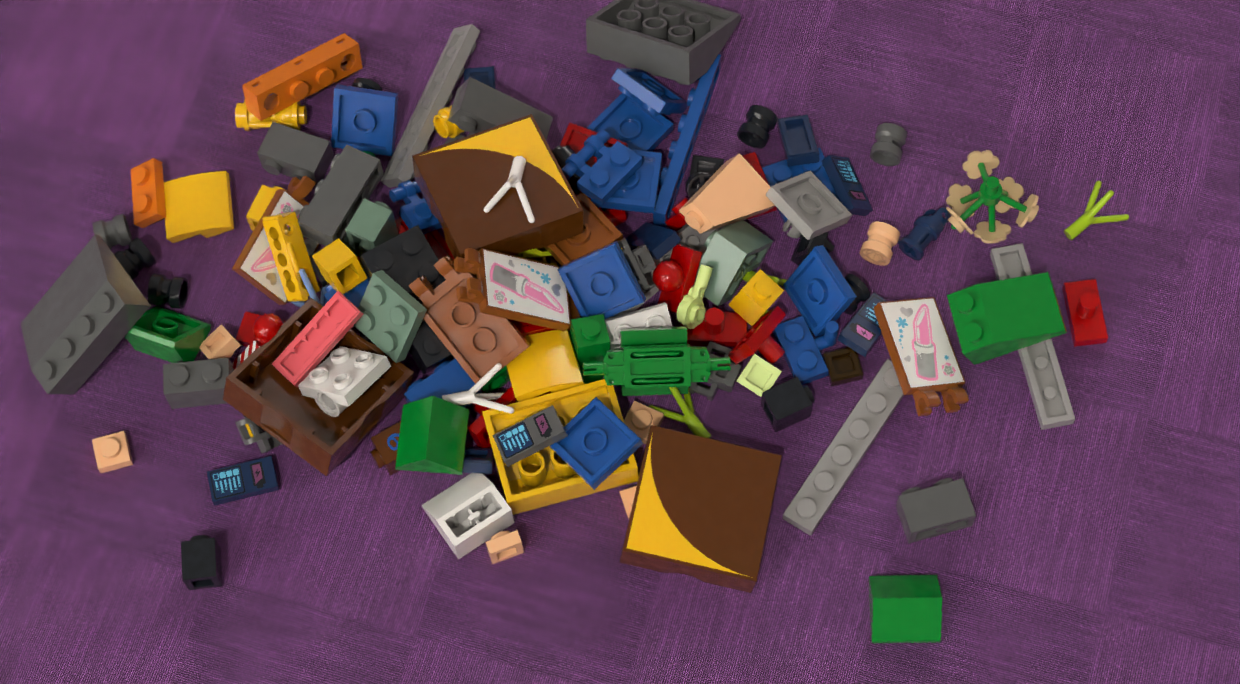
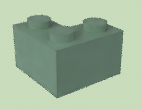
M364 198L345 229L347 235L343 243L356 256L361 257L367 251L399 235L391 208L383 202L375 201L374 203Z
M744 220L732 225L728 224L719 231H713L704 244L707 249L701 257L697 271L698 275L701 264L713 268L704 297L717 306L731 300L745 274L760 266L773 240Z

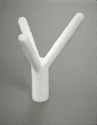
M514 157L507 182L484 207V212L488 213L505 193L513 187L518 192L528 221L530 223L535 222L521 183L526 165L524 157Z
M497 363L470 390L442 395L443 400L458 406L474 403L510 414L514 412L513 407L489 401L497 400L504 393L476 394L502 368L500 363Z

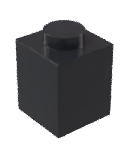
M798 377L763 392L761 397V406L775 432L811 417L812 405L815 402L807 385L802 386Z
M197 535L191 537L189 541H181L182 580L189 590L223 586L221 548L216 539L207 535Z

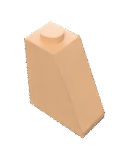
M739 153L727 160L679 211L685 217L686 223L702 234L764 213L775 207V205L766 196L770 186Z

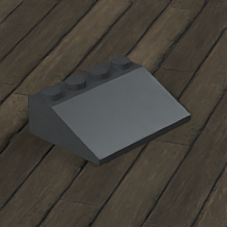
M614 0L586 19L587 53L597 55L604 60L625 64L628 68H637L650 72L653 76H662L682 85H690L707 73L740 22L741 14L695 0Z
M95 234L20 323L31 371L47 394L74 395L151 306L100 235Z

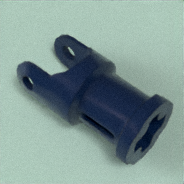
M942 207L937 211L929 209L923 216H919L914 221V228L910 233L898 241L901 251L914 260H921L926 247L931 241L937 240L941 235L944 226L948 222L947 219L950 218V213L946 208Z

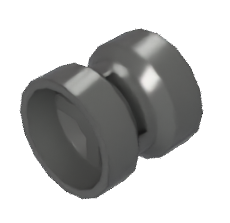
M892 123L878 125L875 133L877 142L872 145L871 159L884 166L900 164L903 153L901 147L905 145L907 131L901 126Z
M124 214L116 215L107 222L103 220L92 222L94 235H100L110 250L117 244L127 246L132 241L129 225Z

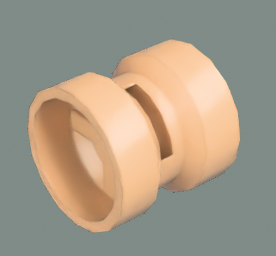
M879 221L872 222L867 232L869 238L863 242L860 255L872 264L885 266L890 263L893 255L891 249L897 245L900 232L890 224Z

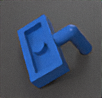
M803 315L781 323L774 329L773 334L777 343L785 350L783 356L793 377H798L802 385L828 376L829 370L820 350L836 344L839 329L837 322H827L825 334L815 339Z

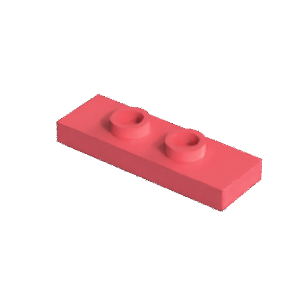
M337 291L276 358L272 365L294 386L298 387L364 313L345 295Z

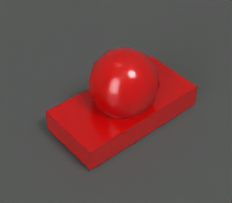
M677 244L672 250L670 261H662L653 271L652 280L655 286L661 290L658 304L665 302L668 310L677 313L678 306L683 297L688 295L690 288L694 286L702 257L701 251Z
M245 311L235 339L240 345L246 347L255 340L261 347L277 334L281 325L286 321L273 313L259 315Z

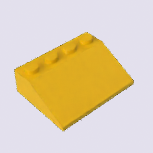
M605 379L506 405L514 408L512 414L495 409L482 411L504 497L512 509L513 515L637 482L638 467L634 453L594 490L549 446L507 467L493 438L494 434L552 405L556 409L563 427H565L596 397L624 423L614 386L607 385Z

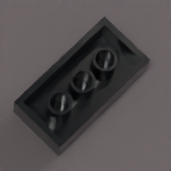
M418 225L361 255L359 260L368 281H370L374 272L383 270L420 304H423V302L408 285L423 275L431 283L433 289L446 280L434 267V264L439 260ZM423 319L409 352L421 373L425 375L437 368L441 363L450 361L454 357Z

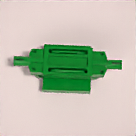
M686 327L620 329V348L606 350L603 362H583V376L603 375L607 385H621L622 396L672 394L669 387H677L680 394H688V386H691V382H708L711 371H730L731 361L730 357L710 358L706 347H693L687 344Z

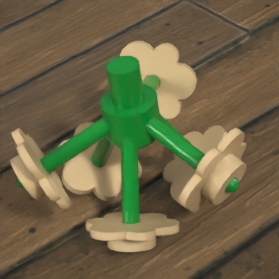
M991 150L971 152L967 156L968 161L962 165L963 170L967 171V175L971 179H977L981 176L983 183L980 186V190L972 193L968 185L954 184L950 186V196L947 197L946 202L952 209L947 207L946 210L952 216L947 220L952 224L951 229L953 230L956 229L960 233L966 230L971 235L974 233V236L981 238V241L984 243H998L999 241L1006 240L1007 235L1011 233V227L995 220V209L1000 213H1006L1010 208L1018 209L1019 216L1016 224L1022 228L1026 222H1032L1037 216L1039 196L1031 194L1027 201L1021 204L1019 198L1024 194L1022 185L1015 183L1012 177H1006L1004 180L994 176L989 177L992 169L999 165V158L994 156ZM982 204L988 206L989 222H979L976 225L977 230L973 232L964 221L972 217Z

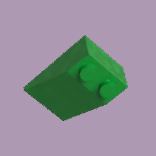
M1048 272L976 284L947 295L962 353L974 365L1067 333L1053 283Z

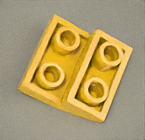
M227 171L194 174L164 182L167 240L176 243L199 234L210 238L234 229L230 178Z
M567 329L565 331L552 330L524 336L531 346L506 365L514 395L518 402L537 397L549 391L554 393L585 384Z

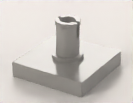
M811 170L771 186L766 193L769 200L788 219L783 224V231L786 232L792 226L787 233L791 238H799L803 235L807 240H810L846 224L852 216L848 209Z

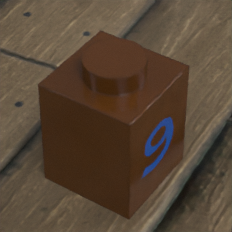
M401 421L371 437L374 449L370 451V454L377 467L380 469L385 466L390 476L400 471L395 469Z

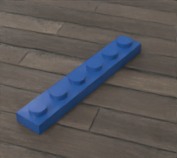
M718 54L707 73L697 79L699 81L697 88H691L687 100V106L690 107L688 114H682L678 125V132L681 134L678 141H672L668 154V159H671L669 168L663 167L660 175L659 185L662 187L656 198L655 212L653 214L654 225L664 228L667 226L665 221L671 215V209L674 206L721 72L720 54Z

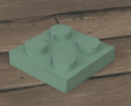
M383 270L372 274L358 307L364 315L354 326L395 363L405 360L427 309Z

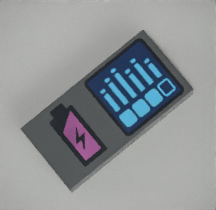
M553 405L493 435L507 467L568 437Z

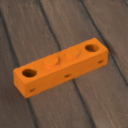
M343 33L243 84L247 110L262 121L293 105V103L299 102L362 69L359 43Z

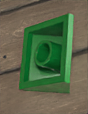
M156 306L147 310L125 335V338L136 351L171 363L188 362L195 360L200 350L199 347L211 330V324Z
M436 396L404 404L395 469L462 475L469 409Z
M937 575L868 577L872 643L941 642L942 594Z

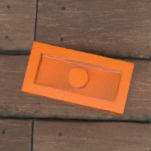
M152 158L130 169L134 225L141 228L166 218L163 166L161 161Z

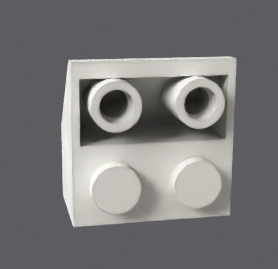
M481 473L469 474L422 505V508L458 559L491 539L493 535L514 524L512 509L495 485Z

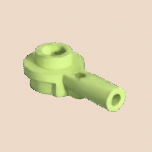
M702 264L694 287H691L688 295L683 297L677 309V320L688 329H694L705 318L706 309L702 299L713 268Z

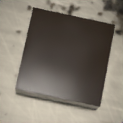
M847 347L823 353L824 362L829 370L828 377L831 387L863 379L864 374L856 351Z

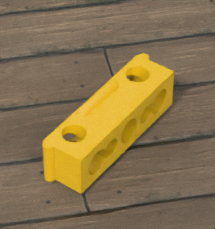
M287 212L263 217L262 223L287 300L289 302L307 301L309 294L299 274L301 268L306 271L315 292L320 290L296 213Z

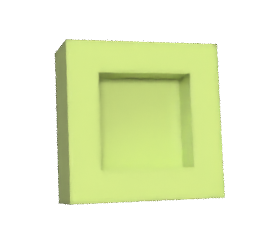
M753 354L736 381L762 397V393L771 389L782 371L756 354Z

